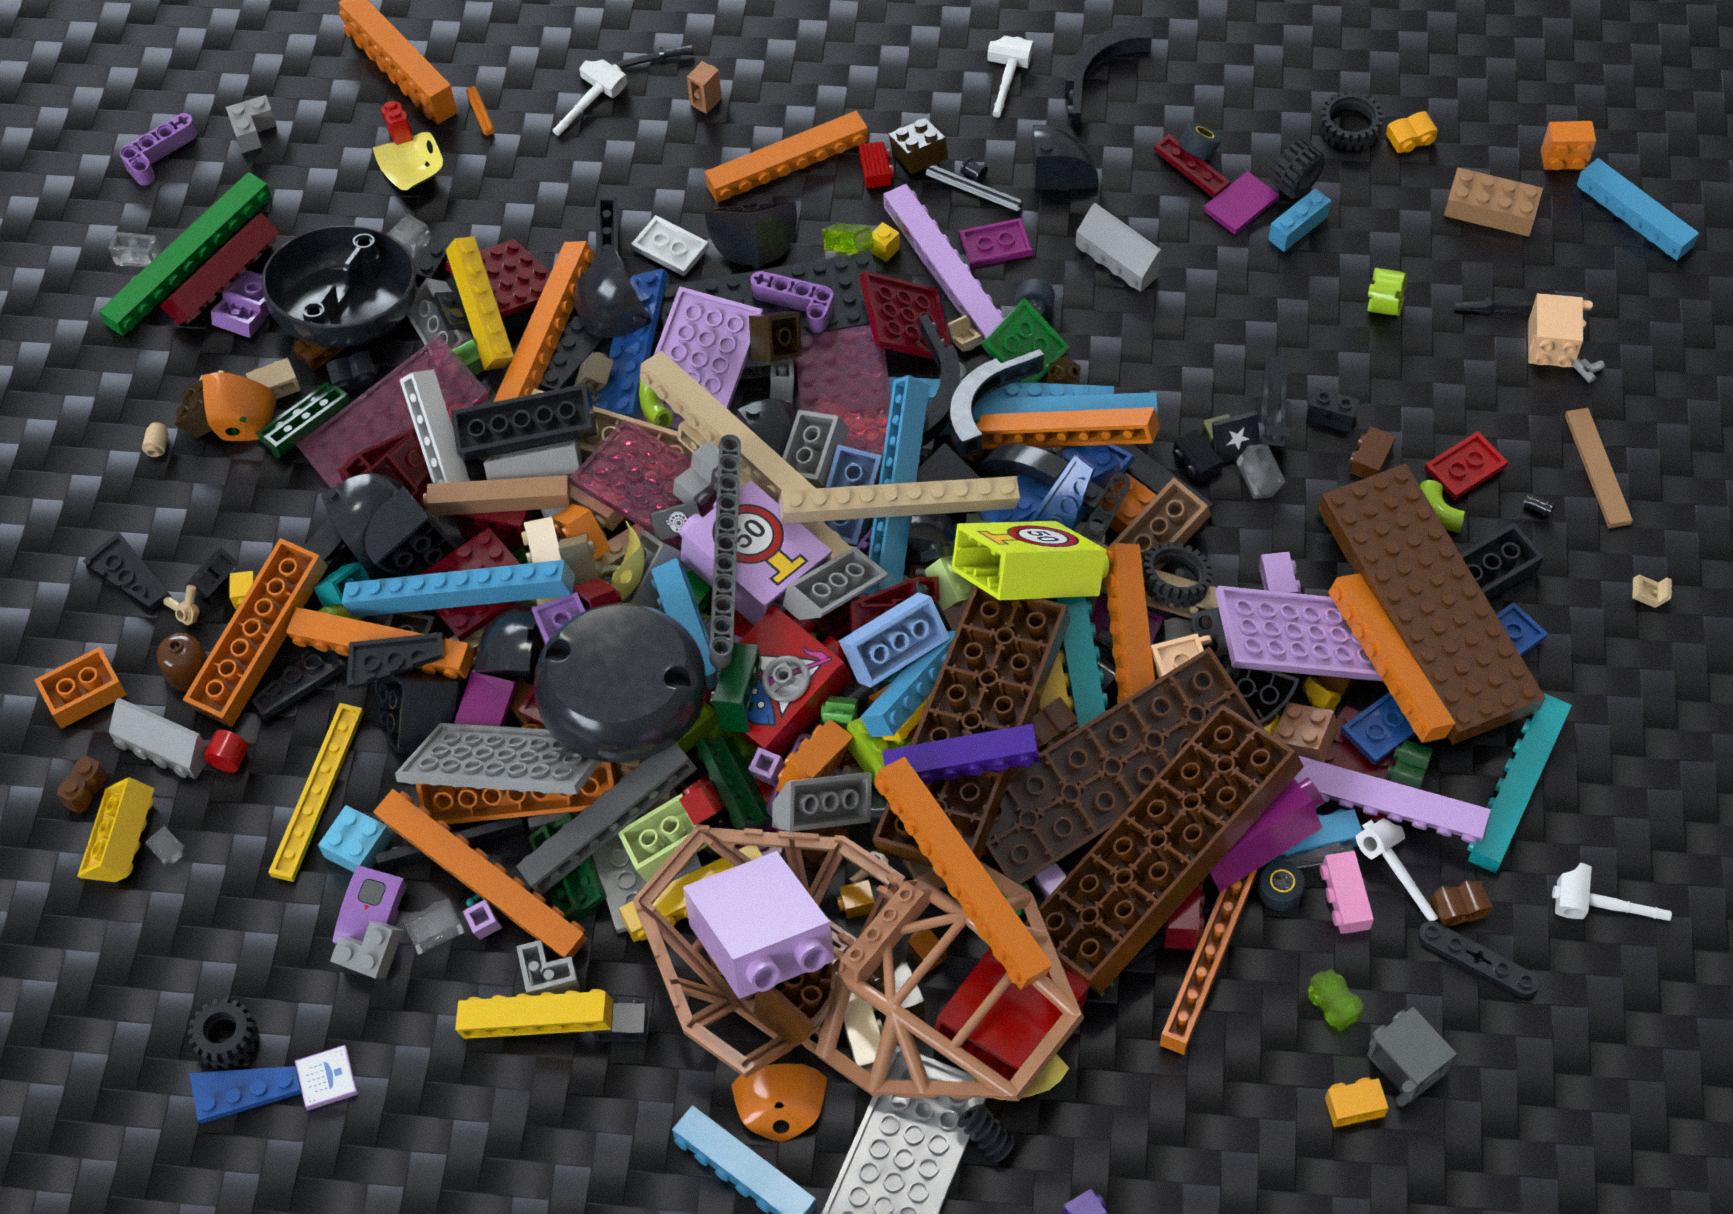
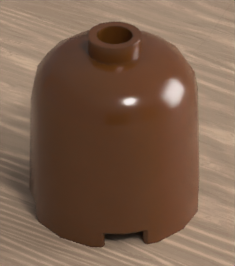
M176 633L168 636L160 643L156 653L158 665L164 678L172 688L178 691L189 690L208 658L197 639L187 633Z

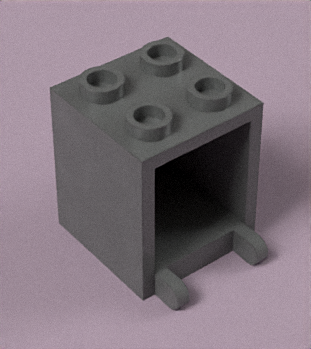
M1414 1007L1410 1008L1407 1012L1404 1009L1398 1012L1393 1017V1022L1389 1026H1380L1373 1033L1374 1038L1369 1043L1370 1049L1367 1054L1371 1061L1401 1093L1396 1098V1104L1400 1107L1413 1101L1447 1074L1457 1055Z

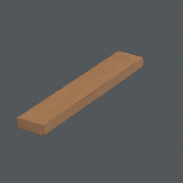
M1583 408L1566 411V421L1608 528L1631 525L1632 517L1589 409Z

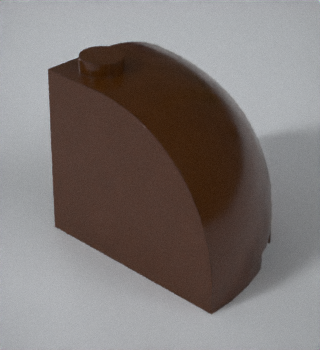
M832 963L825 964L815 972H805L780 982L770 990L755 992L754 1014L783 1039L793 1043L804 1042L820 1027L831 1007L835 988V971L833 970Z

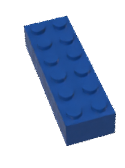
M1105 445L1071 446L1062 452V459L1067 461L1068 464L1073 456L1078 453L1095 466L1096 469L1091 482L1102 489H1105L1112 475L1121 473L1120 462ZM1019 475L1017 476L1020 499L1015 509L979 511V516L985 523L1028 522L1052 487L1036 479ZM1119 478L1118 481L1113 480V483L1121 481L1122 478Z

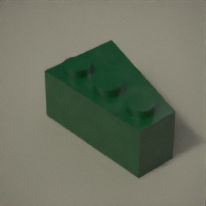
M733 643L731 663L717 673V687L711 693V705L715 708L721 731L750 733L751 725L748 724L747 720L748 711L754 710V702H750L753 689L758 687L762 664L759 646L756 644Z

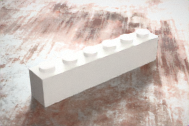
M434 369L412 372L401 378L400 383L432 483L470 481L464 461L457 454L453 426Z

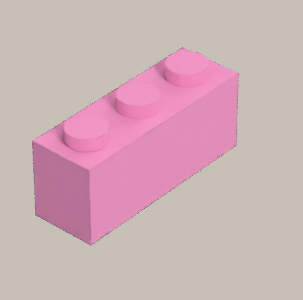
M1355 851L1325 855L1323 864L1320 865V874L1322 880L1327 882L1326 896L1328 902L1333 904L1332 918L1334 925L1339 927L1340 934L1370 930L1374 918Z

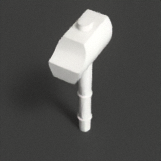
M1003 36L999 40L990 41L988 61L1006 64L1000 91L994 104V117L1001 116L1016 66L1029 67L1033 53V41L1025 40L1021 37Z
M603 59L598 61L586 60L579 69L581 78L592 84L593 87L553 129L557 136L567 129L571 122L601 92L614 98L624 89L627 84V77L617 65L614 64L612 66Z
M1384 818L1376 823L1370 820L1362 825L1365 830L1356 835V841L1360 850L1371 860L1382 854L1421 909L1420 912H1423L1428 921L1436 920L1438 916L1391 849V847L1405 839L1403 828Z
M1580 863L1573 871L1562 873L1557 880V886L1553 887L1552 898H1556L1555 914L1566 918L1584 919L1588 914L1589 905L1670 921L1672 912L1669 910L1590 893L1592 867L1584 863Z

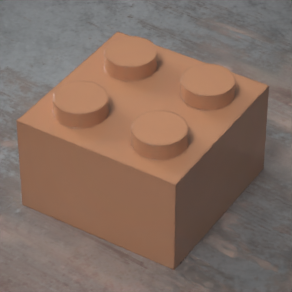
M1287 702L1273 737L1295 750L1298 756L1324 763L1338 730L1334 711Z

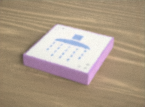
M345 1045L295 1061L307 1111L358 1095Z

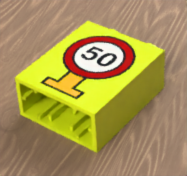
M1057 521L957 524L951 570L998 600L1085 597L1100 595L1102 579L1109 572V559L1105 548Z

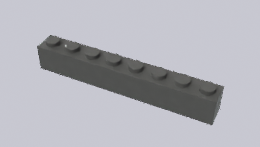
M677 743L641 762L639 767L629 775L624 776L613 788L604 792L591 806L586 807L575 819L565 824L554 836L545 840L533 853L524 857L522 862L516 867L529 885L542 896L697 769Z

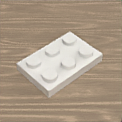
M655 215L631 243V248L685 277L709 248V243Z

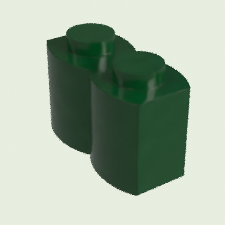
M1404 739L1403 745H1397L1393 759L1397 760L1395 767L1390 765L1386 780L1420 789L1433 749Z

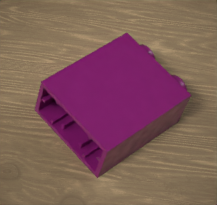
M1308 777L1299 783L1293 778L1207 876L1219 892L1322 829L1315 809L1324 804V800L1314 783Z

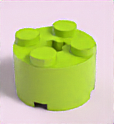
M1375 268L1373 274V281L1375 283L1370 284L1368 297H1372L1368 303V312L1393 316L1400 315L1404 302V290H1406L1407 273Z

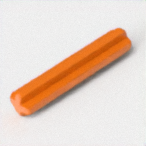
M475 86L468 87L466 89L467 97L484 135L493 134L494 127Z

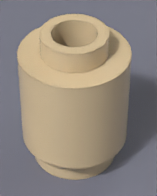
M151 423L146 429L142 450L150 457H158L165 453L169 433L164 424Z

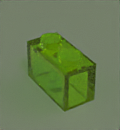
M837 223L822 229L824 250L858 254L874 248L872 226Z

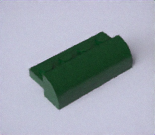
M325 382L255 434L262 443L271 449L275 457L280 458L350 407V398L338 386H332Z
M720 735L714 740L702 738L695 743L698 749L697 755L705 763L709 771L708 777L716 785L719 791V799L730 813L729 819L732 825L738 830H744V828L763 829L770 825L772 817L767 813V804L749 772V768L733 736Z
M568 812L553 825L544 824L528 838L533 852L545 840L559 832L565 824L575 819L576 814ZM592 856L588 857L548 890L553 906L565 914L564 919L568 922L573 920L579 921L596 913L595 907L607 898Z

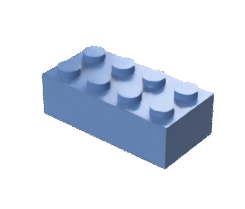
M837 445L825 488L878 485L883 456ZM871 518L824 521V523L831 530L837 532L849 546L856 547L866 535Z

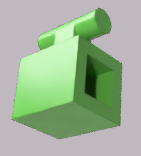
M473 339L449 351L465 381L484 371L477 346Z
M829 696L826 703H822L821 717L824 724L831 719L840 727L847 728L849 722L857 719V698Z

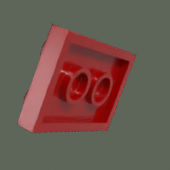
M1477 431L1426 463L1424 469L1435 481L1443 486V489L1453 500H1456L1505 469L1508 461Z

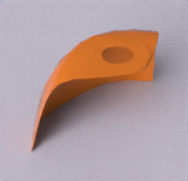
M231 373L202 375L205 413L211 429L221 439L226 441L258 440L255 433L272 420L276 405L274 393L267 386L243 376ZM244 416L247 418V422L240 421L239 419ZM228 428H237L240 430V433L230 436L225 431Z
M772 1064L763 1067L747 1078L740 1075L731 1086L737 1111L745 1126L765 1138L777 1142H785L807 1130L817 1120L823 1105L827 1077L817 1069L804 1064ZM782 1102L784 1107L776 1109L775 1104ZM778 1120H784L788 1122L789 1130L785 1133H777L773 1130V1124Z

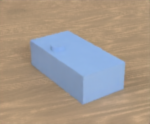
M916 593L839 640V643L858 683L872 687L950 639L931 596Z

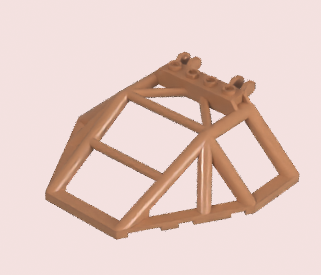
M697 824L633 898L634 906L684 1034L745 1078L801 1044L815 1054L817 1044L809 1038L802 1043H793L783 1039L754 1014L755 998L752 999L755 993L739 999L731 986L699 954L704 947L700 940L697 938L691 945L652 904L704 844L708 845L734 867L752 861L739 851L735 844L785 848L789 868L818 907L843 857L882 882L884 887L895 894L899 888L892 885L886 877L889 873H892L903 882L906 881V877L845 836L823 837L819 836V834L788 831L772 833L763 832V829L750 828L734 830L710 828V825ZM801 849L828 851L809 889ZM880 894L859 936L888 903V900ZM829 920L832 941L841 946L839 950L845 954L850 948L841 943L837 936L843 932L854 941L858 938H855ZM663 939L708 986L677 977ZM834 957L835 961L831 963L836 977L840 960ZM872 973L867 982L874 984L873 978L876 976ZM684 995L713 1004L692 1015ZM735 1011L773 1038V1040L744 1056L705 1027ZM821 1027L813 1033L818 1038L820 1037Z
M981 861L979 862L998 889L1008 897L1006 900L1016 912L1024 909L1031 926L1025 927L1053 965L1049 970L1053 982L1045 976L1032 985L1063 1014L1013 1078L1008 1081L961 1048V1045L1012 983L1007 972L952 1041L901 1006L903 1001L965 925L978 936L979 934L972 920L965 916L960 903L940 890V888L947 885L935 871L905 882L896 875L889 873L886 878L892 885L899 888L898 891L893 894L886 887L880 885L876 890L882 897L888 900V903L859 938L854 941L843 932L837 936L840 942L847 945L850 949L844 954L836 946H833L834 957L840 960L839 970L835 977L834 996L831 1007L824 1019L815 1052L818 1058L873 1097L896 1095L897 1097L937 1098L938 1096L952 1097L953 1099L979 1097L1005 1098L1007 1101H1019L1084 1019L1033 894ZM930 903L948 913L916 921ZM952 924L900 990L895 993L893 948L904 934ZM882 961L885 995L866 983ZM851 992L886 1015L871 1073L836 1049ZM913 1034L977 1078L979 1082L929 1081ZM897 1042L900 1045L912 1080L886 1079Z

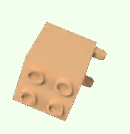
M1537 293L1528 320V363L1573 367L1571 364L1573 361H1576L1583 343V329L1586 326V321L1583 320V310H1591L1593 303L1583 300V297Z
M1197 633L1151 645L1155 681L1204 651L1202 645L1211 643V637L1209 635L1199 637Z

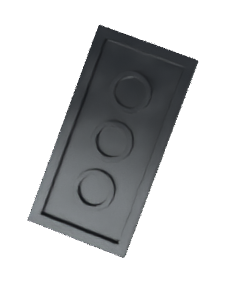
M459 291L436 292L433 300L447 330L471 329ZM526 310L501 318L504 327L527 326L530 321Z

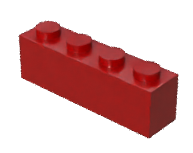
M708 775L698 779L687 789L683 790L685 795L679 799L694 826L716 814L724 807L718 796L719 791L716 785L710 781Z

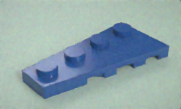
M1078 453L1075 454L1028 522L1057 521L1073 530L1096 467Z
M295 1066L189 1073L197 1119L200 1124L302 1094Z

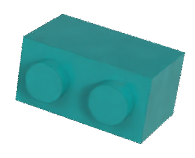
M360 562L341 566L315 585L313 589L322 606L329 607L342 603L345 583L367 581L370 578Z

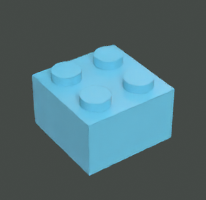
M345 805L318 846L324 858L354 872L357 865L372 869L376 863L375 855L385 850L392 836L387 825Z

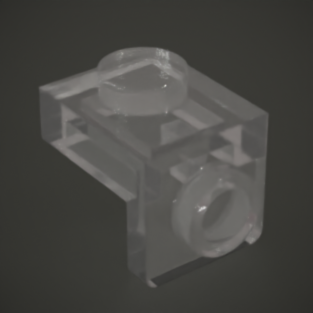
M165 826L145 842L164 865L169 861L174 864L184 855L182 850L185 846Z

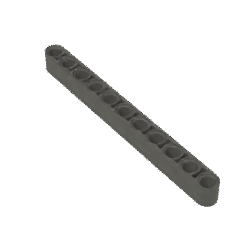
M732 434L721 438L718 454L709 649L710 663L716 668H725L731 663L733 650L741 441Z

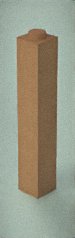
M567 475L427 484V493L423 494L424 507H428L431 516L567 508L570 506V485Z

